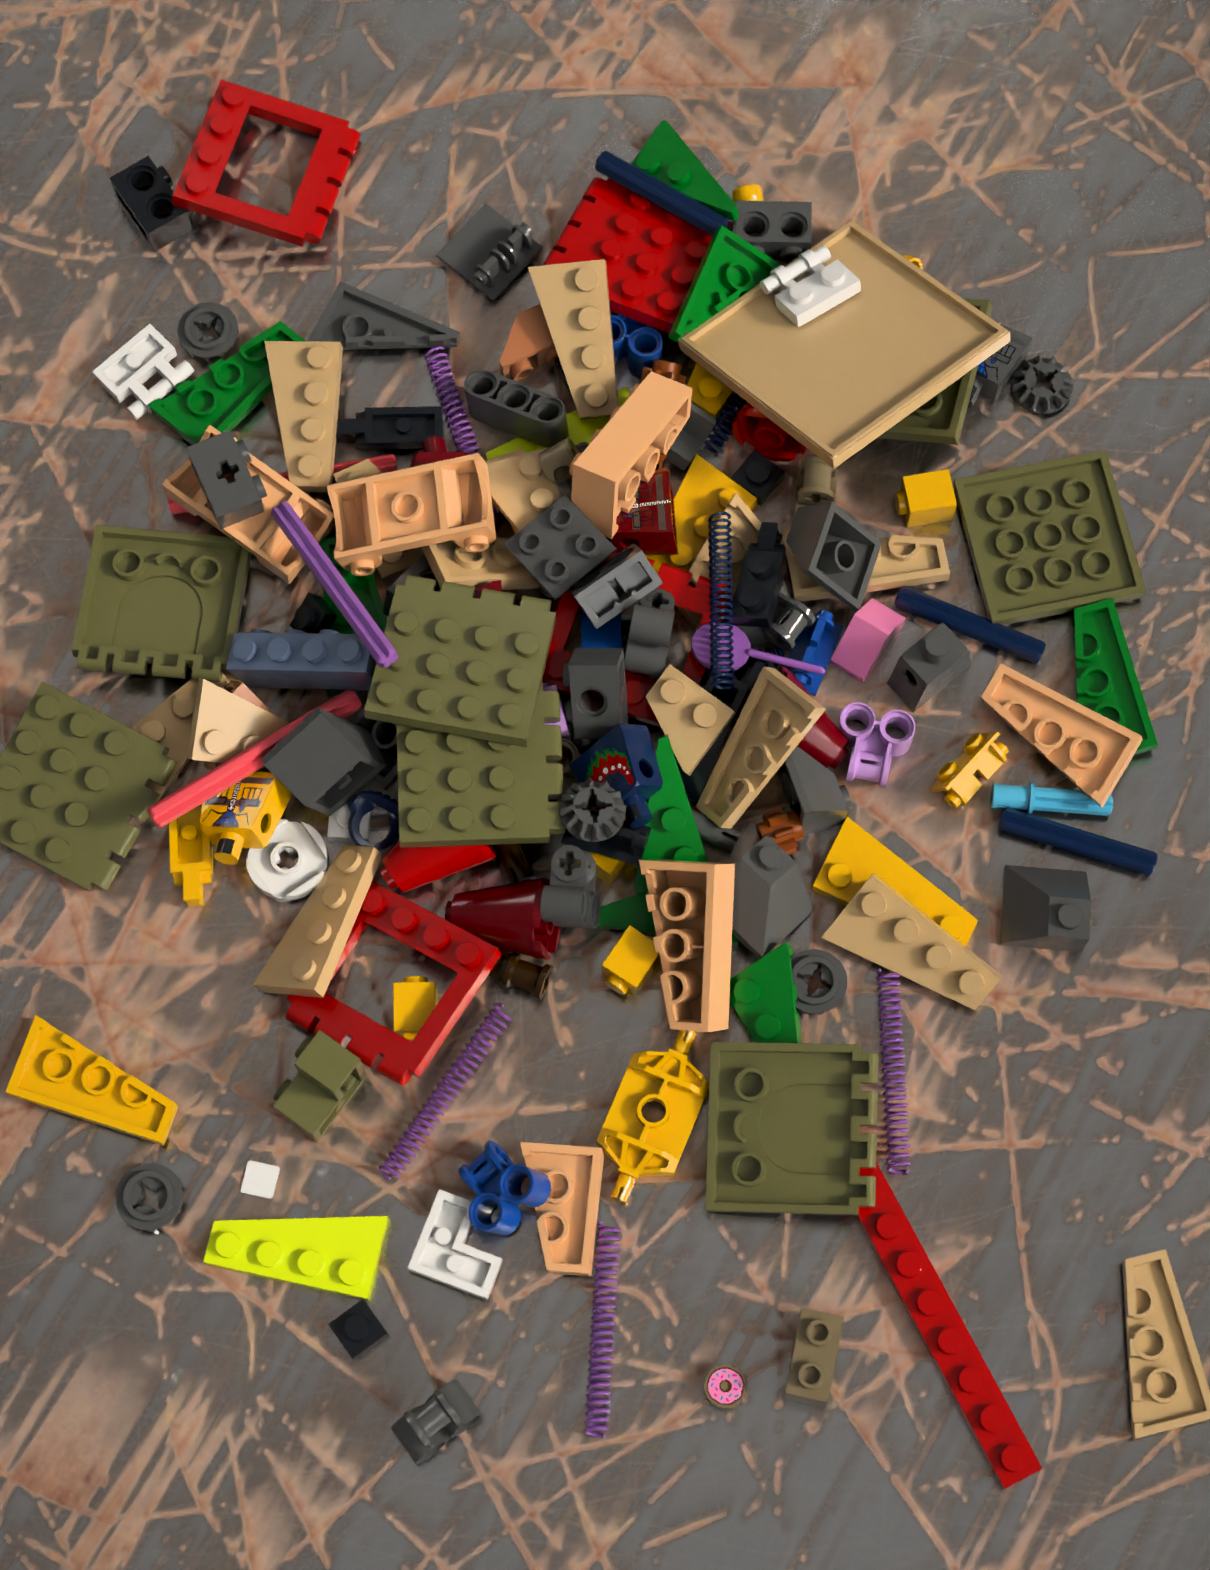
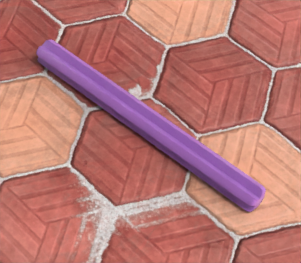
M283 501L278 506L273 507L271 510L272 517L379 667L388 668L391 663L398 660V653L291 505Z

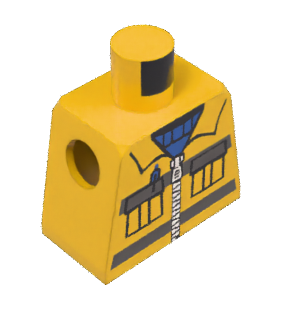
M254 772L202 803L200 827L211 843L217 846L214 858L217 861L228 865H235L238 863L242 848L263 849L268 845L291 798V792L271 772Z

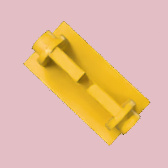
M998 731L977 732L963 744L962 749L964 752L956 761H949L937 772L936 778L938 780L929 790L931 792L945 791L947 795L944 797V800L954 809L959 805L965 806L971 797L983 786L973 774L977 771L984 780H988L1007 760L1005 755L1009 752L1008 748L1000 741L994 743L1000 733Z

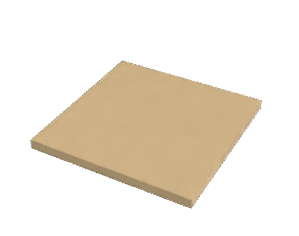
M852 220L810 249L814 251L825 245L831 253V259L824 262L823 265L827 266L839 260L860 279L861 292L804 325L797 327L776 307L775 295L780 293V291L777 289L766 295L762 291L760 284H758L678 340L681 351L833 469L1010 342V331ZM797 257L795 260H793L792 262H790L789 264H787L786 266H788V265H790L791 263L797 261V260H798V257ZM805 273L794 281L797 283L809 275Z

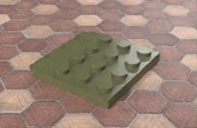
M96 525L71 646L73 657H77V668L106 671L109 660H113V672L146 675L148 664H153V676L185 679L187 668L189 667L192 668V680L203 678L207 681L221 682L223 671H227L226 665L234 632H238L251 553L227 536Z
M407 575L405 585H396L384 635L398 653V660L391 663L388 668H381L376 662L364 709L365 718L527 747L556 622V612L550 611L551 600L523 595L520 606L514 605L515 594L483 588L481 597L478 599L474 598L476 591L474 586L443 581L441 591L439 592L435 591L436 580Z
M41 682L0 756V843L90 891L93 890L95 884L108 891L121 865L110 860L112 853L114 852L126 858L140 832V829L129 824L132 817H135L145 823L149 816L148 808L155 804L160 796L159 793L149 788L151 782L153 781L165 787L178 762L166 756L169 748Z
M541 683L527 747L396 724L400 848L549 843L550 835L565 833L566 828L562 824L559 814L561 802H548V800L562 799L564 794L563 765L559 763H546L547 761H559L562 759L561 727L559 725H545V723H557L560 721L559 692L543 691V683Z
M711 1042L705 1210L708 1212L859 1216V1207H875L876 1177L860 1176V1169H876L877 1134L861 1133V1126H877L878 1092L862 1091V1084H878V1054L863 1053V1046L861 1044Z

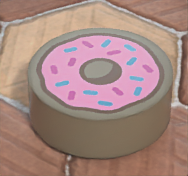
M723 1364L709 1371L704 1382V1393L707 1400L713 1406L719 1409H732L743 1401L747 1391V1381L744 1374L737 1367Z

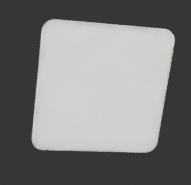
M248 1161L241 1192L268 1199L273 1198L280 1168L275 1165Z

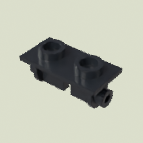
M588 810L591 817H593V823H596L599 812ZM624 820L621 829L614 836L600 842L580 840L566 830L561 844L577 846L584 851L640 867L639 860L643 858L651 828L647 826L631 828L628 821Z

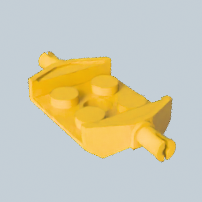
M680 1030L673 1048H669L668 1052L644 1051L633 1053L596 1140L597 1146L603 1148L605 1155L617 1166L618 1173H620L609 1196L617 1201L620 1191L623 1189L619 1202L626 1204L635 1182L634 1180H638V1178L674 1177L676 1167L705 1097L709 1092V1082L688 1061V1052L697 1035L694 1031H689L684 1041L687 1031ZM651 1101L661 1103L666 1110L664 1118L654 1123L645 1120L641 1110L646 1103Z

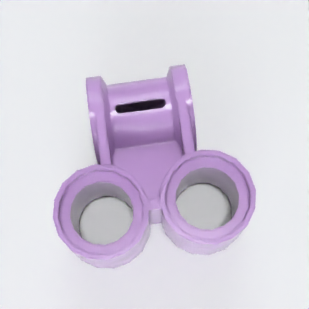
M853 702L842 709L838 728L848 739L845 746L852 749L846 781L852 782L854 778L877 782L879 787L886 788L892 756L905 754L912 744L916 729L915 721L909 713L903 710H892L887 712L881 721H876L873 709L867 704ZM851 720H859L865 724L866 729L855 732L850 730L846 723ZM891 727H897L904 731L906 736L901 739H894L886 733V730Z

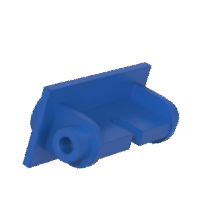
M819 610L817 615H814L816 621L813 625L806 626L795 639V646L788 658L824 667L826 671L843 626L832 621V613L826 610ZM785 666L791 670L812 696H816L824 674H816Z

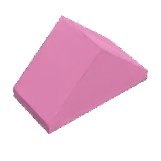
M871 598L854 614L830 663L864 683L906 618Z

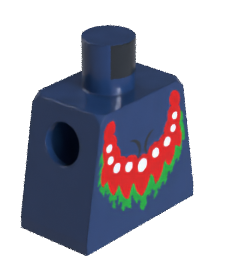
M619 723L569 764V767L579 783L585 782L588 778L601 783L607 780L610 787L615 791H620L624 805H626L625 816L631 828L646 825L653 819L646 800L662 788L663 780L646 725ZM590 797V801L598 812L604 809V807H597L593 797Z

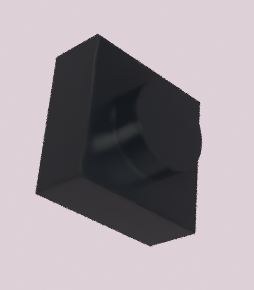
M753 450L730 479L758 498L757 504L761 506L784 479L785 471Z
M308 592L301 606L296 610L290 626L292 629L301 630L305 633L319 634L323 629L330 630L338 616L321 596Z
M364 1299L357 1302L328 1324L354 1361L388 1336V1333Z

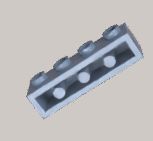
M255 628L250 633L234 632L226 670L249 688L369 690L376 661L356 633L341 634L328 629L321 630L319 634L305 633L297 629H287L285 633H272L264 629Z

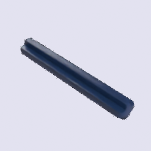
M603 151L598 156L595 165L597 172L712 236L714 231L721 225L727 228L728 220L723 215L609 151Z
M902 586L895 599V606L899 609L936 624L944 623L951 630L1030 662L1038 663L1046 647L1044 641L1002 624L992 623L987 618L908 586Z
M1005 808L999 821V829L1146 875H1151L1156 867L1158 859L1156 852L1015 809Z

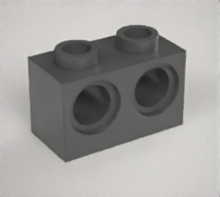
M735 202L739 217L734 222V233L773 260L789 264L799 254L811 248L812 202ZM755 231L760 233L761 235L757 237H752L747 235L746 233ZM787 232H794L799 236L788 237L784 234Z
M632 543L583 577L569 591L589 621L598 629L662 585L663 582L643 551Z

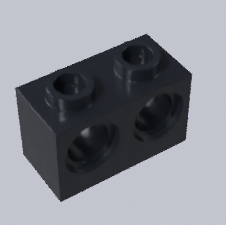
M149 156L110 177L116 198L153 252L193 230L189 215L193 211L172 205V195L174 193L171 189V186H173L172 179L162 165L157 168ZM144 186H151L147 190L139 191ZM162 214H171L164 219L158 218Z

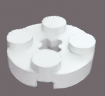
M280 819L266 847L263 849H249L248 859L246 857V867L257 889L280 903H286L306 897L314 891L329 868L328 852L323 838L311 825L304 822H289L288 819ZM284 851L289 855L296 853L299 856L294 861L295 866L290 869L277 866L281 862L279 855Z

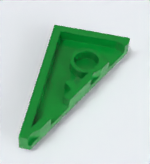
M721 225L712 235L668 337L677 342L758 285L760 281L769 277L770 271L781 264Z

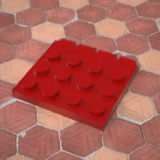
M595 177L592 179L582 200L578 203L567 225L552 248L553 251H550L543 265L605 259L610 311L670 333L712 236L612 179L604 180ZM728 220L727 229L733 232L734 222Z

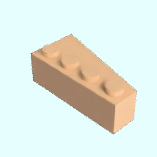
M651 371L641 384L636 383L633 386L625 403L613 410L609 422L604 428L595 431L590 444L583 453L579 452L573 458L569 469V474L572 475L571 501L605 537L613 538L619 529L618 524H616L617 516L621 511L629 513L636 502L634 495L640 481L649 482L655 472L660 453L667 454L690 418L691 387Z
M666 859L639 860L641 875L646 877L649 893L645 895L648 912H652L656 936L653 937L655 951L660 954L663 974L660 975L670 1029L696 1032H714L728 1029L735 864Z

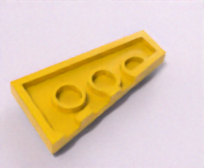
M847 816L812 886V891L847 906L869 877L875 873L964 946H967L978 920Z

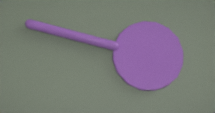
M707 623L698 628L693 635L691 650L698 662L704 667L711 669V634L709 632L711 627L710 623ZM733 625L731 632L734 635L731 639L734 642L731 646L734 649L731 653L734 654V657L731 660L734 661V664L731 667L734 670L746 664L749 657L816 674H824V667L751 649V643L747 635L737 626ZM719 626L716 628L727 629L729 626ZM720 633V634H717V635H719V636H727V635H730V634H729V633ZM720 640V641H717V642H719V643H728V642H730V641H728V640ZM721 647V648H717V649H719V650H728V649H730V648H728V647ZM727 654L718 655V657H729V656H730V655H727ZM725 661V662H718V664H729V663H730V662H726V661ZM719 669L718 671H730V669Z

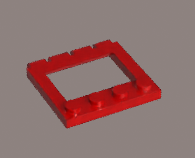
M220 80L172 195V205L303 247L305 241L318 244L327 225V217L330 216L339 194L338 188L342 186L351 162L350 159L353 157L361 137L360 133L348 128L349 121ZM247 114L319 137L288 216L215 193Z
M615 551L612 555H610L606 560H604V561H603L601 564H599L596 568H598L600 565H602L603 563H605L606 561H608L609 559H611L612 557H614V556L616 555V552H617V551ZM647 558L651 565L654 566L655 560ZM662 563L658 575L663 584L657 588L672 594L675 599V606L702 614L703 616L698 628L710 623V578L700 575L694 588L689 586L692 572ZM718 584L715 586L726 587V584ZM569 590L561 596L556 610V622L542 683H548L549 686L556 685L559 694L571 697L570 687H564L563 667L564 663L570 662L573 654L566 651L565 648L580 606ZM718 591L716 593L724 594V591ZM718 598V599H716V600H719V601H727V600H729V599H727V598ZM718 605L716 607L727 608L728 605ZM719 612L716 614L725 615V612ZM690 650L683 674L700 686L706 667L696 660L692 650ZM625 671L629 717L661 728L646 698V695L656 681ZM587 690L594 697H603L596 690Z
M372 881L332 978L369 925L454 970L458 974L412 1042L326 993L323 998L289 995L286 1000L291 1006L286 1012L285 1018L309 1033L314 1031V1036L321 1030L360 1058L364 1065L371 1069L378 1067V1073L404 1086L412 1075L420 1078L502 953L492 944Z

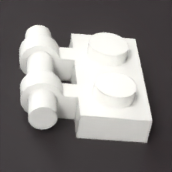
M825 245L814 251L811 249L799 254L797 261L786 267L783 265L778 266L770 271L769 277L760 281V287L766 295L777 289L780 291V293L775 295L776 307L797 327L804 325L861 292L860 279L839 260L827 266L823 265L824 262L831 259V253ZM805 273L809 275L797 283L794 281Z
M148 324L94 369L92 373L94 378L119 403L130 394L137 399L126 409L135 420H138L146 412L152 413L148 407L150 403L158 398L162 400L172 390L177 391L176 387L185 382L184 380L195 371L186 360L173 368L169 362L177 356L176 349L151 324ZM158 372L163 378L147 390L142 384Z

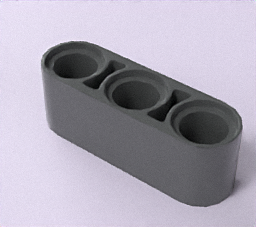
M478 370L466 377L464 389L471 417L475 420L546 448L568 438L569 432L565 405L559 398L487 370Z

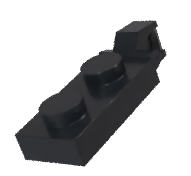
M442 406L365 408V412L356 413V418L337 420V443H355L356 448H366V450L423 449L422 442L425 439L433 436L443 438Z
M762 522L757 536L758 543H750L748 550H746L732 603L733 608L731 609L733 615L730 617L733 618L732 625L771 628L788 562L785 556V544H781L783 536L779 532L778 523Z

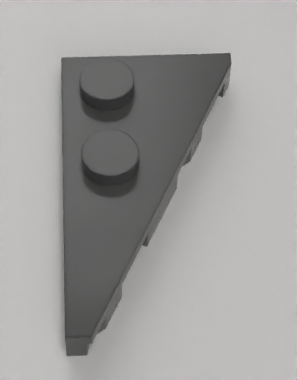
M340 281L307 341H340L343 350L434 348L437 346L457 347L461 336L460 332Z

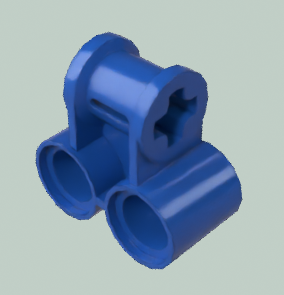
M620 314L617 316L611 315L614 361L617 363L623 357H626L627 365L631 372L641 376L643 367L652 368L654 359L661 360L662 337L657 328ZM647 350V351H650L651 353L644 354V353H640V352H638V351Z
M489 1140L484 1144L485 1150L469 1165L463 1164L458 1171L464 1182L477 1195L469 1207V1219L472 1225L482 1231L501 1236L509 1235L519 1226L521 1220L519 1205L533 1208L544 1204L550 1196L551 1182L542 1171L520 1164L514 1165L508 1154L498 1144ZM528 1177L529 1188L522 1195L521 1185L525 1178ZM498 1205L499 1215L496 1221L492 1223L491 1213L495 1206Z

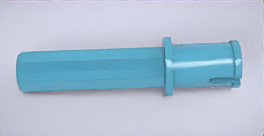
M993 782L990 806L993 809L1011 808L1026 810L1028 814H1032L1033 810L1109 816L1113 809V797L1110 795L1103 808H1101L1082 790L1035 787L1033 782H1029L1028 786Z

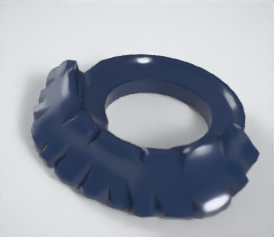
M368 790L359 792L358 795L351 799V802L347 803L350 810L348 831L351 839L357 846H374L378 851H382L390 847L399 838V811L396 799H391V796L388 794L383 795L379 791ZM375 807H380L389 814V832L381 842L369 843L360 834V821L365 814L372 811Z

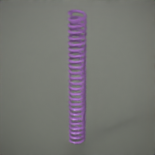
M437 346L431 348L424 358L427 361V367L430 368L429 373L432 375L431 379L437 388L436 393L439 394L438 399L441 401L443 413L446 414L445 419L448 421L450 433L453 434L452 439L458 448L457 452H461L460 449H465L462 452H466L469 455L479 453L480 447L475 446L477 440L473 439L475 434L471 432L473 427L468 426L470 420L466 419L468 414L464 412L466 407L461 406L463 400L459 399L461 396L457 392L459 387L454 386L456 380L452 379L454 374L450 373L452 367L447 366L449 364V360L445 359L447 354L437 353L430 359L428 358L430 353L439 349L444 350V347ZM493 506V514L496 515L500 511H497Z
M879 968L876 974L880 977L876 981L880 984L877 990L881 993L877 997L881 1000L878 1006L882 1009L879 1010L878 1014L882 1016L879 1019V1022L882 1024L879 1030L883 1032L880 1035V1039L883 1040L880 1043V1046L883 1048L880 1054L884 1057L881 1060L884 1064L881 1070L885 1073L882 1079L886 1082L882 1084V1087L886 1089L883 1092V1095L886 1097L883 1103L887 1106L883 1111L887 1114L884 1120L888 1122L884 1126L888 1130L885 1133V1136L888 1138L885 1144L889 1147L886 1153L890 1155L886 1159L890 1163L886 1169L892 1173L908 1174V1170L892 1169V1167L908 1166L911 1164L910 1161H893L891 1159L909 1157L911 1154L890 1151L908 1149L910 1146L908 1144L895 1145L890 1143L894 1141H907L910 1138L908 1136H891L890 1134L897 1132L905 1133L909 1129L891 1128L889 1126L907 1124L909 1121L906 1119H888L908 1114L907 1111H888L892 1108H906L908 1106L906 1103L894 1104L888 1103V1101L904 1100L907 1096L887 1094L893 1091H905L907 1088L904 1086H886L892 1083H905L907 1081L904 1078H886L891 1075H904L906 1073L904 1070H886L890 1067L905 1066L904 1062H886L888 1059H903L905 1057L904 1054H885L888 1051H902L904 1047L884 1045L887 1043L903 1042L904 1039L900 1037L885 1038L884 1036L890 1034L900 1035L904 1031L901 1029H883L889 1026H902L903 1023L901 1021L885 1022L883 1020L888 1018L898 1019L903 1015L901 1013H882L887 1010H901L903 1007L900 1005L884 1006L882 1004L886 1002L896 1003L902 999L900 997H881L886 994H900L902 992L900 989L883 990L881 988L885 986L895 987L901 983L899 981H880L885 978H899L901 975L898 973L882 974L880 973L882 970Z
M494 1003L495 1009L489 1010L490 1016L484 1017L486 1023H480V1029L475 1030L476 1036H471V1043H466V1049L461 1050L462 1056L456 1057L457 1063L451 1064L452 1070H446L448 1077H442L443 1083L437 1084L438 1090L432 1091L433 1097H427L429 1104H422L424 1111H418L419 1118H413L414 1124H409V1131L403 1132L405 1138H398L400 1145H393L395 1152H388L390 1159H384L386 1166H379L380 1172L388 1180L391 1179V1176L386 1171L398 1178L402 1177L390 1164L403 1171L406 1170V1167L395 1157L411 1164V1160L400 1150L412 1157H416V1153L404 1143L417 1150H421V1147L409 1136L422 1143H426L425 1139L414 1129L426 1136H431L418 1122L432 1130L435 1129V1126L423 1115L437 1123L440 1122V1119L431 1113L428 1108L445 1116V1113L433 1102L446 1109H450V1106L438 1095L451 1102H455L454 1098L442 1089L445 1088L456 1096L459 1095V1092L447 1081L461 1089L464 1088V1085L451 1074L465 1082H469V1079L457 1068L470 1075H474L473 1071L461 1062L464 1061L474 1068H478V1065L466 1054L480 1062L483 1061V1058L477 1055L470 1047L484 1055H488V1052L479 1046L476 1041L483 1043L488 1048H493L492 1044L487 1042L480 1034L489 1037L494 1042L497 1041V1038L484 1027L493 1030L498 1035H502V1031L497 1029L489 1020L503 1028H507L506 1024L493 1014L495 1013L503 1017L508 1022L511 1021V1018L499 1009L504 1004Z
M599 1221L597 1226L601 1229L596 1233L600 1238L596 1242L600 1246L595 1249L599 1254L595 1259L599 1263L594 1266L598 1270L594 1277L598 1280L593 1283L597 1289L592 1292L597 1297L592 1299L596 1306L591 1309L596 1314L591 1317L595 1323L590 1326L594 1330L590 1336L595 1340L589 1343L593 1349L588 1352L593 1356L588 1360L593 1366L587 1369L592 1374L587 1379L592 1383L586 1386L592 1392L586 1394V1397L591 1401L585 1403L590 1408L585 1412V1415L590 1418L584 1421L590 1427L585 1428L583 1431L590 1436L605 1438V1434L592 1431L607 1430L609 1427L592 1422L608 1421L609 1418L591 1413L609 1412L610 1409L592 1404H609L611 1402L609 1399L594 1396L610 1395L611 1392L593 1387L611 1386L612 1384L608 1381L593 1378H610L612 1376L611 1373L595 1370L611 1369L613 1367L611 1364L595 1361L612 1360L613 1357L594 1352H612L614 1350L612 1347L597 1345V1343H613L614 1339L596 1335L614 1334V1330L598 1328L597 1326H614L616 1323L597 1318L615 1317L616 1314L597 1309H615L617 1307L615 1304L599 1302V1300H616L617 1297L598 1292L617 1291L616 1287L600 1285V1283H617L618 1280L599 1275L618 1274L617 1270L601 1268V1266H618L619 1263L600 1258L619 1257L618 1253L605 1252L602 1249H619L620 1246L601 1241H619L621 1239L619 1236H610L602 1233L620 1232L621 1229L601 1225L603 1222Z

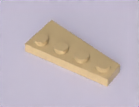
M342 846L325 872L321 882L314 889L252 985L264 993L324 997L383 854L374 846Z

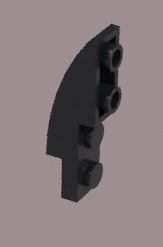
M749 657L746 664L731 673L734 675V679L731 680L734 682V686L730 689L712 688L710 682L712 677L710 675L704 689L735 711L736 714L690 776L682 770L675 756L689 801L695 804L698 803L756 680L767 661ZM720 676L718 678L726 679L730 678V676ZM721 683V684H718V685L727 686V685H730V684H729V683Z

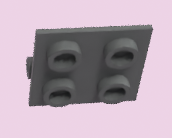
M485 204L437 253L436 257L494 300L543 249V246L531 238L534 232L528 224L514 225L489 205Z
M565 494L504 543V546L541 584L539 589L548 599L553 597L555 600L617 551L611 542Z

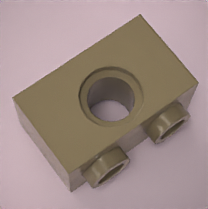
M801 1308L783 1399L823 1408L826 1407L830 1396L844 1316Z

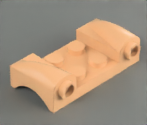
M209 425L199 442L216 436L221 432ZM250 454L252 462L246 465L251 477L259 475L266 490L267 496L262 498L264 512L221 530L189 458L175 473L164 480L161 485L167 497L195 517L198 514L256 556L260 564L288 584L293 581L306 563L272 517V508L278 506L280 502H288L319 545L336 526L333 509L326 502L318 498L314 500L252 454ZM230 473L223 475L228 484L235 481V478H232Z
M479 453L327 485L336 525L334 559L345 570L351 571V574L355 576H367L374 573L375 568L382 564V555L451 540H454L458 546L464 547L468 552H481L488 549L489 544L496 540L488 466Z

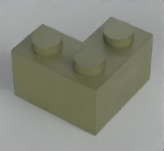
M321 1030L317 1032L314 1038L308 1036L299 1045L294 1055L297 1058L294 1065L298 1074L292 1081L286 1079L278 1088L273 1098L276 1100L273 1108L277 1115L316 1143H318L367 1078L360 1058Z

